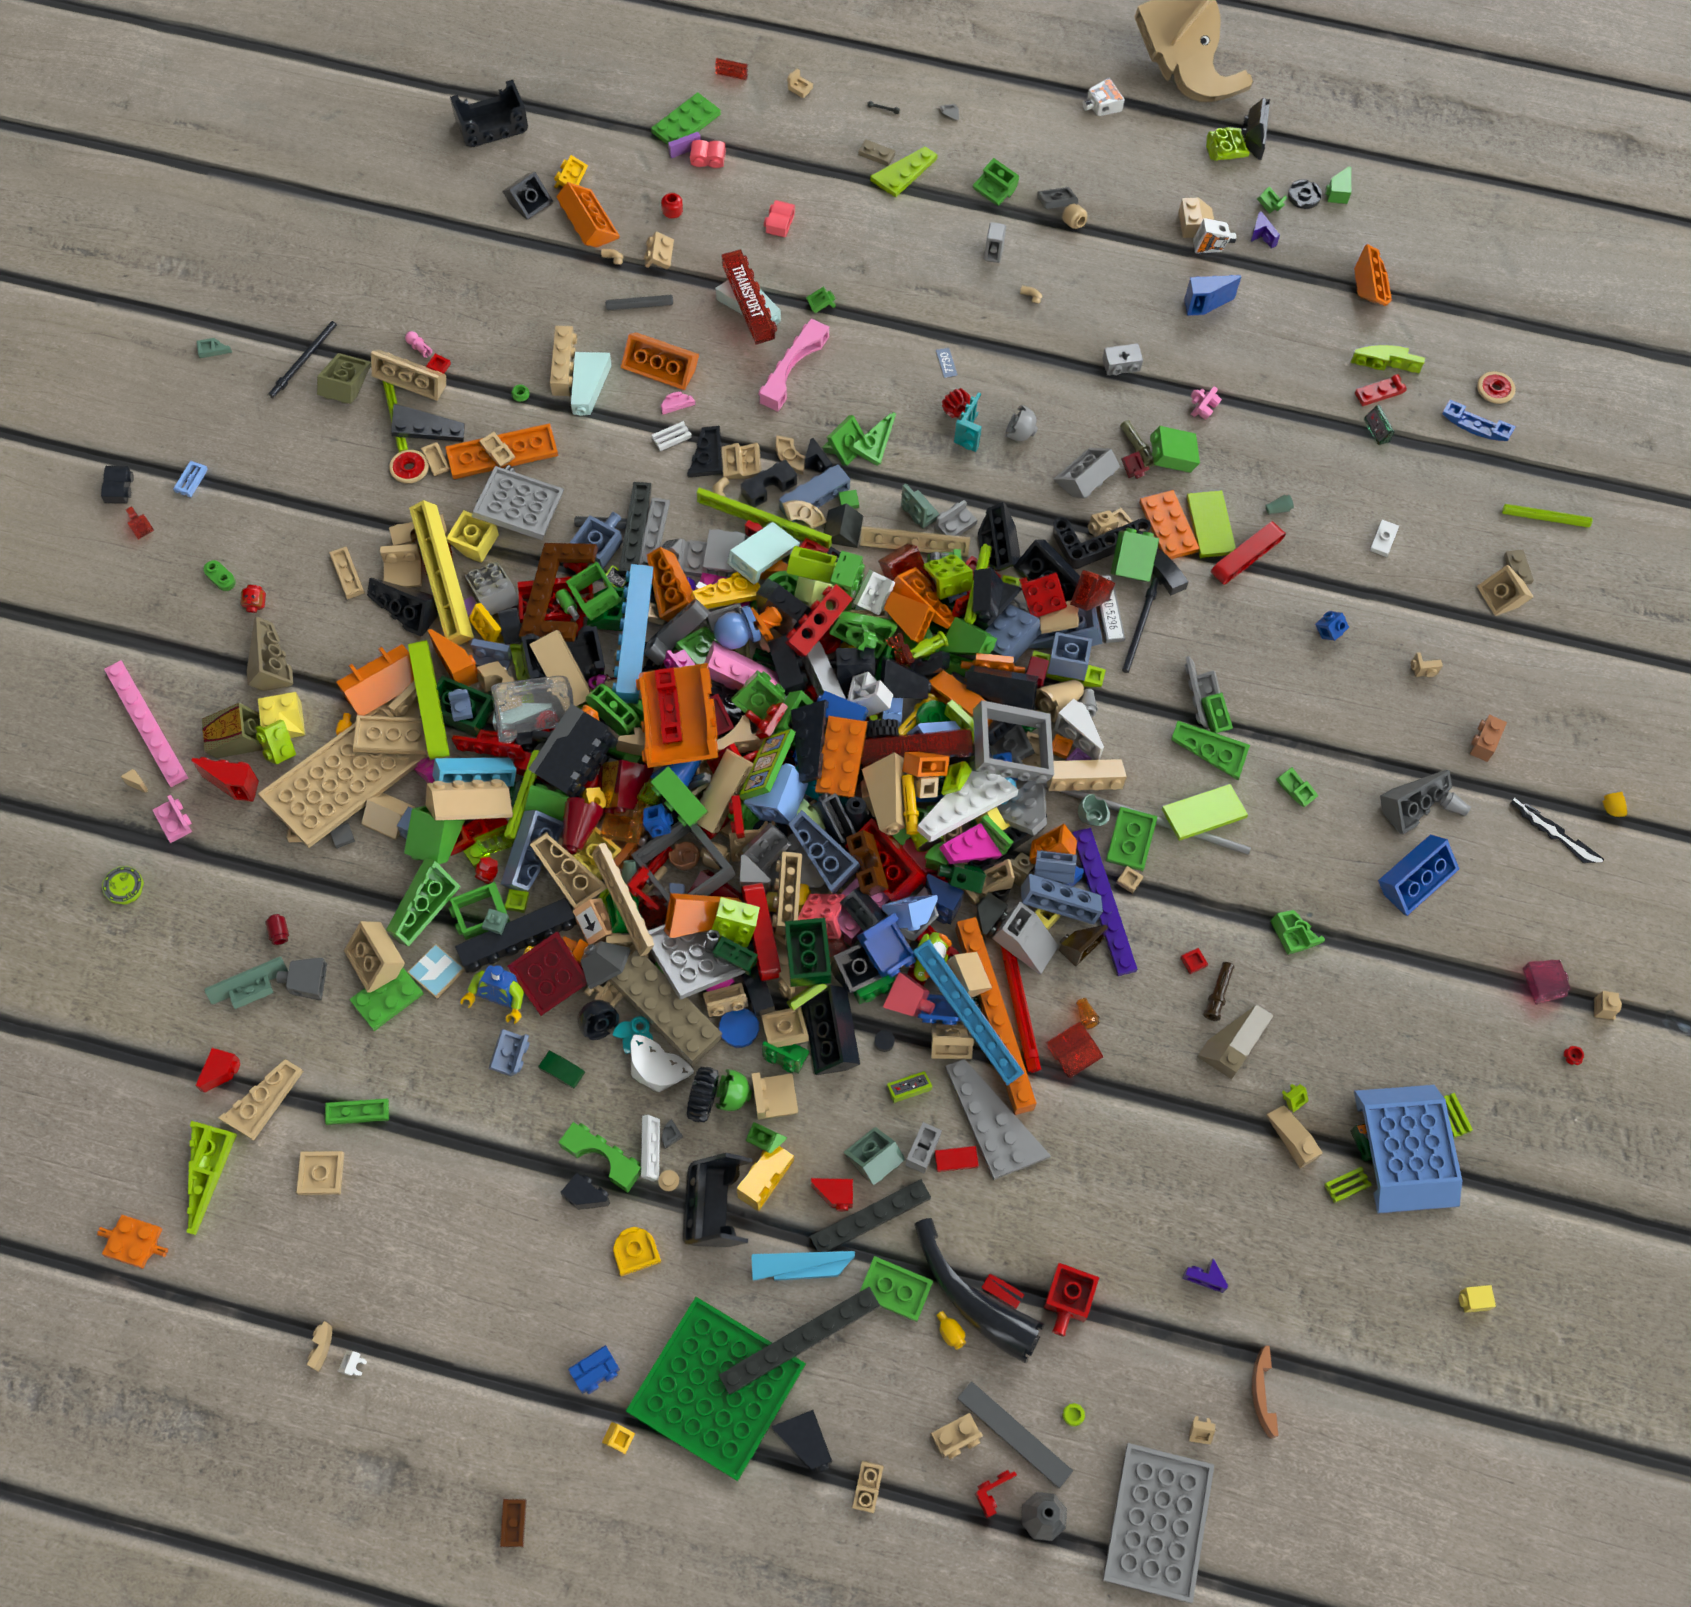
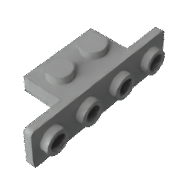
M1188 656L1186 657L1187 664H1185V670L1188 675L1190 674L1191 680H1188L1191 691L1194 692L1192 701L1198 710L1196 719L1199 724H1202L1207 729L1209 726L1201 699L1220 693L1217 676L1214 670L1197 675L1195 663Z

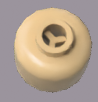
M1070 204L1064 209L1062 218L1071 228L1078 229L1085 225L1087 212L1077 204Z
M712 842L729 862L731 853L728 852L727 846ZM702 848L700 857H702L703 864L720 870L706 850Z

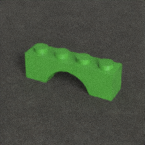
M573 1122L558 1142L560 1147L577 1159L588 1153H597L604 1156L610 1162L609 1178L611 1182L628 1193L641 1175V1164L632 1157L628 1159L623 1156L624 1152L618 1147L607 1145V1141L598 1134L594 1136L589 1133L590 1129L584 1124L580 1123L577 1125Z

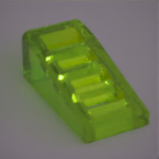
M508 824L474 838L482 856L513 847L515 839L506 840L504 836ZM499 836H500L501 839H502V842H500V843H499V841H498V839H497V837H499ZM493 838L495 845L492 846L489 839ZM483 841H486L488 848H484Z

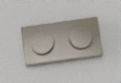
M865 139L858 151V155L889 166L895 156V150Z
M1524 550L1506 551L1504 557L1507 565L1512 568L1525 584H1532L1534 579Z

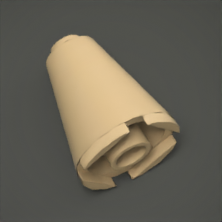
M1070 680L1038 688L1035 700L1038 709L1036 711L1050 714L1051 722H1056L1058 713L1073 699L1078 701L1083 696L1084 687L1082 683L1077 680Z

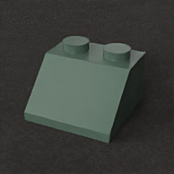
M876 1127L844 1151L846 1157L861 1175L873 1185L880 1182L888 1173L906 1160L896 1142Z

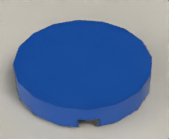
M746 1008L725 1013L719 1023L722 1040L735 1048H744L751 1045L759 1034V1021L755 1014Z

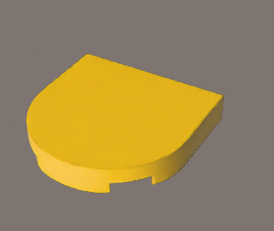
M630 1227L623 1230L615 1240L613 1253L621 1277L661 1263L654 1238L646 1230Z

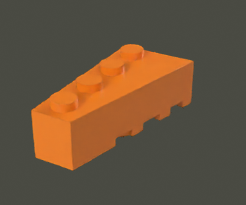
M659 547L647 554L648 565L653 566L652 584L659 618L669 622L693 601L690 597L693 590L675 554Z

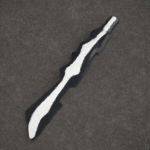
M1517 798L1511 801L1510 804L1516 807L1522 817L1528 819L1531 825L1538 827L1539 831L1546 832L1551 840L1559 839L1582 863L1604 861L1603 857L1579 839L1574 841L1566 835L1564 828L1552 820L1543 817L1540 811L1528 804L1522 803Z

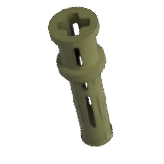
M1129 420L1122 422L1120 428L1136 449L1135 452L1139 451L1144 466L1152 467L1154 460L1150 446L1144 444Z

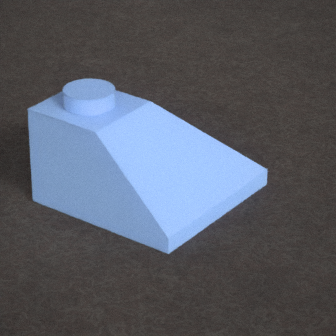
M937 895L910 896L882 905V909L888 916L894 913L897 915L899 920L895 923L899 928H908V931L920 929V925L928 923L938 897Z

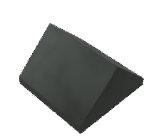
M847 503L828 510L827 522L825 523L823 533L832 536V544L857 548L864 516Z

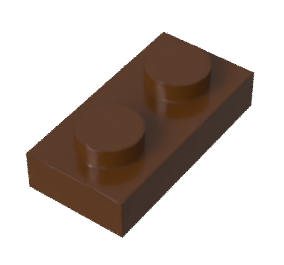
M503 1499L500 1547H524L526 1499Z

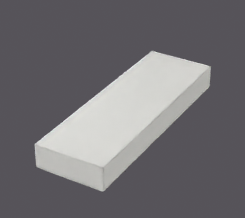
M644 1115L642 1116L641 1177L650 1181H658L660 1119Z

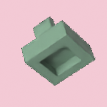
M489 909L482 928L502 935L509 916L508 914Z

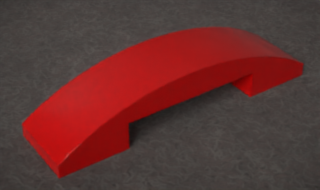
M674 667L655 670L663 744L682 742L681 714Z

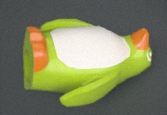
M933 932L930 936L925 934L918 947L929 939L945 962H947L948 955L946 952L948 947L952 945L951 940L942 933ZM915 957L914 975L919 981H926L930 976L917 957Z

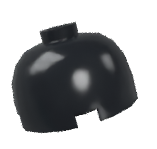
M600 999L585 1004L578 1014L580 1031L592 1041L608 1036L610 1034L608 1030L612 1027L616 1028L620 1020L616 1009L609 1002Z

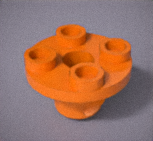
M767 606L765 611L758 615L754 607L751 608L756 619L754 623L767 642L773 640L774 637L769 630L774 626L781 625L782 616L780 612L773 606Z

